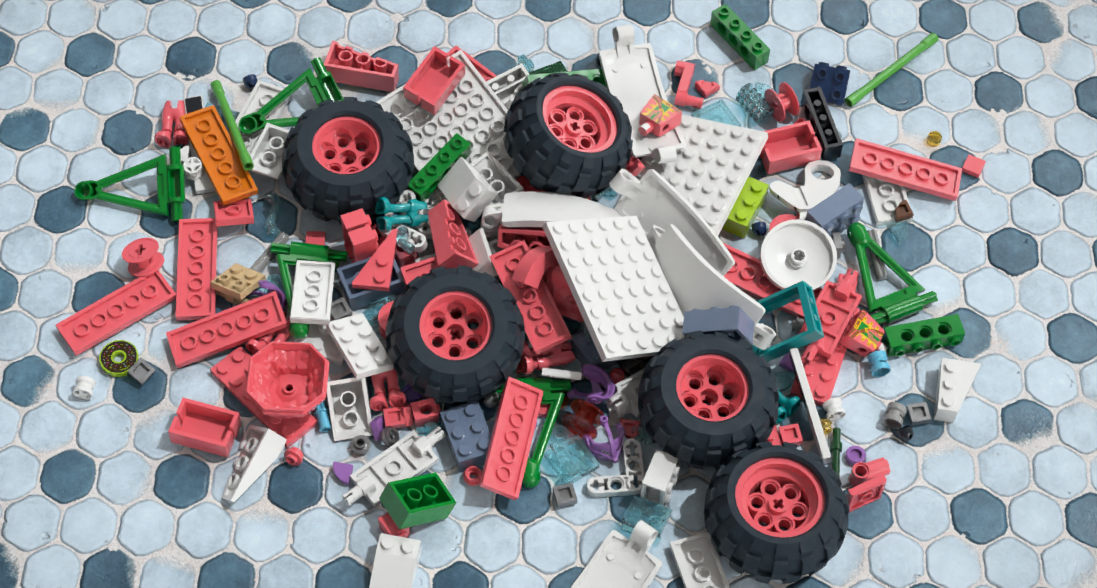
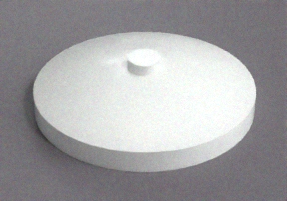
M799 219L788 220L776 225L766 235L760 250V263L768 280L779 289L783 290L803 280L812 287L814 292L824 286L826 281H829L837 263V251L832 238L817 224Z

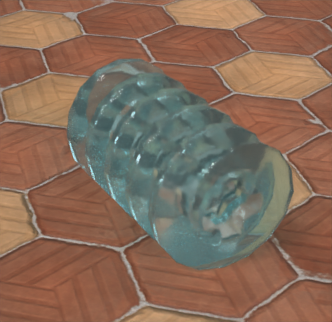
M748 83L738 91L736 101L749 113V116L753 118L755 123H762L773 115L774 108H770V104L765 103L766 99L761 98V93H757V89L752 88V83Z

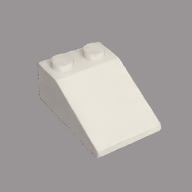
M270 123L266 124L250 154L254 164V168L250 171L277 180L280 179L283 175L282 154L285 148L284 143L290 130Z
M489 151L470 164L498 193L489 205L503 203L504 194L524 192V188Z
M463 157L459 158L438 184V187L451 206L464 219L473 222L478 219L483 213V209L498 195L489 183Z
M366 377L358 380L356 378H348L327 382V397L334 441L352 439L358 435H373L370 426L372 417Z
M380 533L369 588H413L422 551L421 540Z

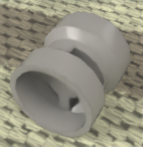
M890 402L886 409L887 414L883 418V424L892 429H900L903 425L902 418L906 415L907 408L901 403Z

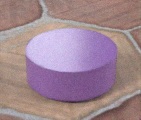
M860 446L849 447L845 454V460L851 466H854L857 462L864 463L866 453Z

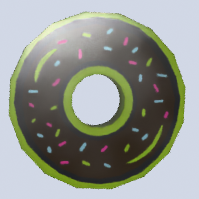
M115 340L108 343L99 354L102 370L113 377L128 375L127 371L139 359L136 347L131 342L125 340ZM117 356H124L122 361H114Z

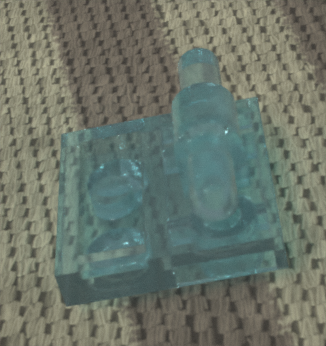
M578 434L559 445L556 441H553L549 445L551 449L544 453L545 459L563 484L576 482L597 470L600 465Z
M634 496L623 516L620 530L631 534L636 524L642 520L659 532L654 543L659 544L661 534L671 516L672 509L647 501L645 498Z

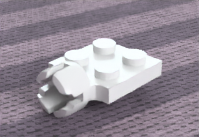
M644 369L615 384L616 393L607 399L606 402L609 412L616 410L612 414L613 417L621 418L628 413H632L636 418L639 417L638 392Z

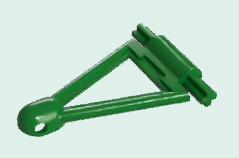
M316 57L310 61L317 77L314 76L309 67L257 112L242 117L238 124L240 132L250 135L263 130L267 123L282 128L296 126L299 117L266 120L265 116L304 83H307L318 106L320 102L329 99L333 100V102L343 101L344 98L331 72H327L321 58Z
M173 146L169 148L170 165H167V155L164 154L97 181H81L75 186V196L80 200L97 199L164 216H169V204H171L172 222H179V219H183L182 204L185 203L184 165H181L180 147ZM157 167L158 204L103 192L105 187Z
M854 222L848 227L847 237L856 251L869 313L881 311L871 315L878 324L884 322L890 324L920 312L924 306L938 301L937 293L934 291L918 296V294L926 289L870 237L863 224ZM868 247L909 287L876 299L865 249Z
M291 241V245L271 243L270 253L277 254L276 259L290 315L293 285L288 266L296 267L297 260L335 263L336 273L340 265L339 261H347L348 251L332 250L326 245ZM290 323L289 333L297 339L305 338L309 333L310 324Z
M551 377L516 378V380L544 391L540 405L551 404L533 457L527 459L522 481L524 487L533 488L541 480L540 464L565 396L564 393L552 392L571 391V379L552 380ZM504 385L495 392L502 394Z

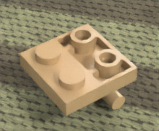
M235 263L211 281V288L217 290L216 294L224 297L226 301L237 305L250 301L245 297L257 289L259 281L266 280V277L262 273Z

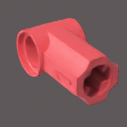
M884 457L867 463L857 462L849 474V482L851 485L857 486L882 474L887 476L891 472L889 463Z

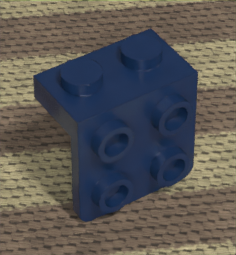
M819 62V64L814 65L810 89L821 87L827 103L843 105L850 70H847L845 66L836 65V67H831L829 63Z

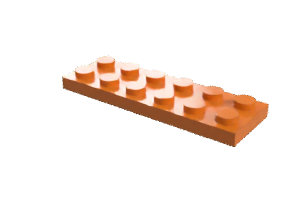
M214 105L179 116L180 122L223 206L258 194V189L249 171L244 170L236 146Z

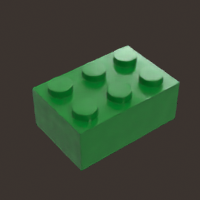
M436 472L388 482L379 497L399 529L447 519L457 503Z

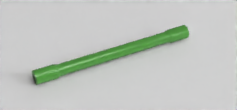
M935 33L929 34L918 45L876 77L846 97L845 103L849 107L854 106L878 85L924 50L938 42V36Z
M215 80L210 86L238 151L242 167L246 171L252 170L254 168L253 161L246 149L222 84L219 80Z

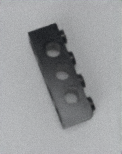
M821 87L803 90L801 105L806 119L810 121L815 136H817L821 145L822 160L840 158L843 143Z

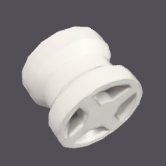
M190 157L184 161V171L188 179L197 180L203 176L204 169L199 158Z
M78 376L75 381L76 387L73 389V395L81 399L92 398V388L95 387V380L87 376Z
M832 398L823 403L822 406L827 411L826 418L828 421H837L846 415L840 398Z

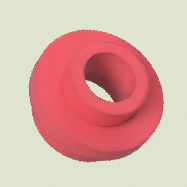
M291 447L284 452L285 460L290 465L298 466L302 463L304 455L297 447Z
M477 466L468 467L463 473L464 481L471 486L480 484L482 470ZM471 475L477 476L474 479L470 478Z

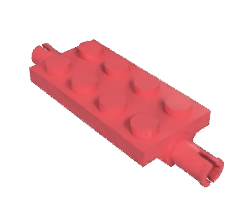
M847 269L843 280L838 283L826 281L816 300L824 338L803 346L806 347L801 356L803 363L807 359L806 364L811 365L816 353L831 358L862 299V295L855 293L852 286L858 277L857 271L854 270L851 275L853 269ZM804 322L798 334L807 331L806 322Z

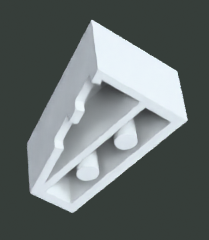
M521 63L486 82L502 103L506 105L509 98H514L523 89L522 82L529 73Z
M948 358L941 359L937 375L934 420L954 423L981 366L980 363Z

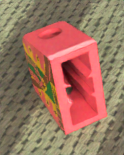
M654 94L640 112V127L638 130L643 136L651 132L655 136L661 137L681 124L682 111Z
M864 309L852 317L839 341L841 345L862 357H866L874 351L881 350L886 352L888 348L880 342L884 335V330Z

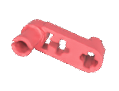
M680 60L676 63L674 75L681 77L674 105L691 106L701 109L704 98L688 95L695 69V64Z

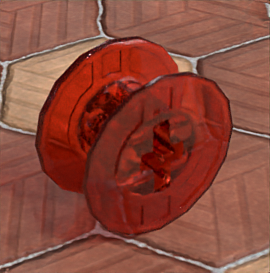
M573 400L570 403V407L575 415H564L562 417L564 426L581 438L584 434H590L592 439L597 438L598 432L592 424L600 425V417L604 413L587 401Z

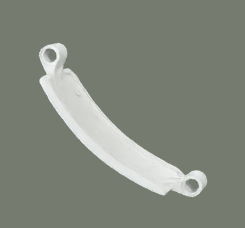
M632 24L616 26L612 29L615 48L601 50L599 58L607 90L622 103L623 112L628 114L632 126L631 140H633L631 154L634 158L652 155L656 164L676 161V151L686 148L685 140L678 126L661 137H657L651 132L643 136L638 130L640 127V112L651 97L656 94L667 101L652 46L650 43L634 45L635 33Z
M621 169L609 182L610 187L614 191L626 196L617 206V211L623 217L637 216L646 237L653 225L665 230L668 225L673 224L692 247L722 276L734 266L735 260L713 229L694 207L655 170L649 169L639 181L630 172Z
M529 191L504 194L503 203L486 206L482 213V224L486 228H495L501 221V225L506 227H542L545 222L623 216L612 208L582 197L554 192Z
M673 224L668 225L665 230L653 225L647 235V239L682 314L684 315V311H692V309L707 310L711 307L728 308L731 305L739 306L754 321L753 345L766 350L775 338L776 333L769 326L758 323L766 311L765 308L715 270Z
M642 520L634 527L630 539L616 530H612L571 588H648L662 567V561L648 552L659 532Z

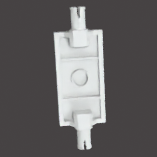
M438 426L426 436H419L414 430L350 475V479L356 486L342 495L343 500L350 506L353 502L364 496L374 507L382 503L379 497L388 482L419 476L439 462V458L433 452L432 446L446 437L444 431Z

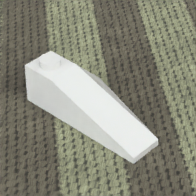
M250 425L240 443L239 449L242 451L239 459L236 458L234 460L235 471L228 478L222 499L235 502L283 452L287 439L269 428Z

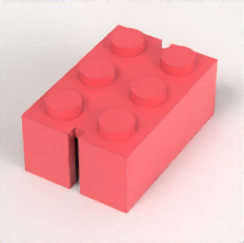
M434 46L403 87L404 98L416 105L421 103V108L436 115L465 76V64L452 56L448 60V54Z
M810 121L764 131L768 132V139L760 153V158H763L762 163L767 174L805 166L809 162L820 160L822 148L817 136H815Z
M363 208L341 215L344 247L348 251L349 259H354L351 263L372 257L379 248L377 243L379 239L376 230H372L370 227L372 222L369 215H365Z
M183 397L176 412L177 416L174 417L168 431L171 443L228 458L234 444V439H236L242 425L240 413Z

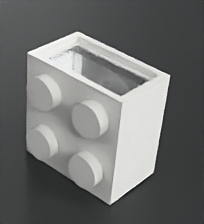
M656 449L642 482L640 501L663 509L665 502L669 503L672 496V488L676 486L679 479L678 474L681 466L678 465V458Z

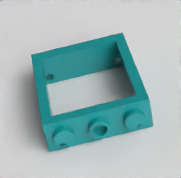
M802 280L757 301L765 308L764 314L800 298L807 331L773 345L766 350L751 344L753 352L757 356H763L767 362L790 353V349H799L824 338L813 289L805 281Z

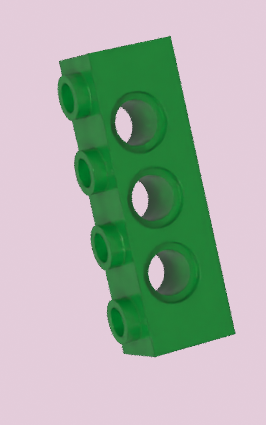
M726 3L712 11L710 25L754 71L768 63L770 48Z
M456 133L410 180L408 190L414 192L418 201L425 202L437 190L440 181L459 158L463 157L466 159L471 154V143Z
M959 314L884 327L882 340L884 345L888 347L886 350L888 357H899L911 352L919 353L927 349L936 350L948 345L957 346L962 343L965 331Z

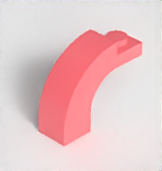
M539 246L525 254L518 263L512 280L538 289L544 272L553 265L560 267L552 247Z

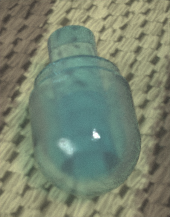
M437 421L426 422L421 427H415V432L418 435L424 434L426 436L438 426L443 430V426Z

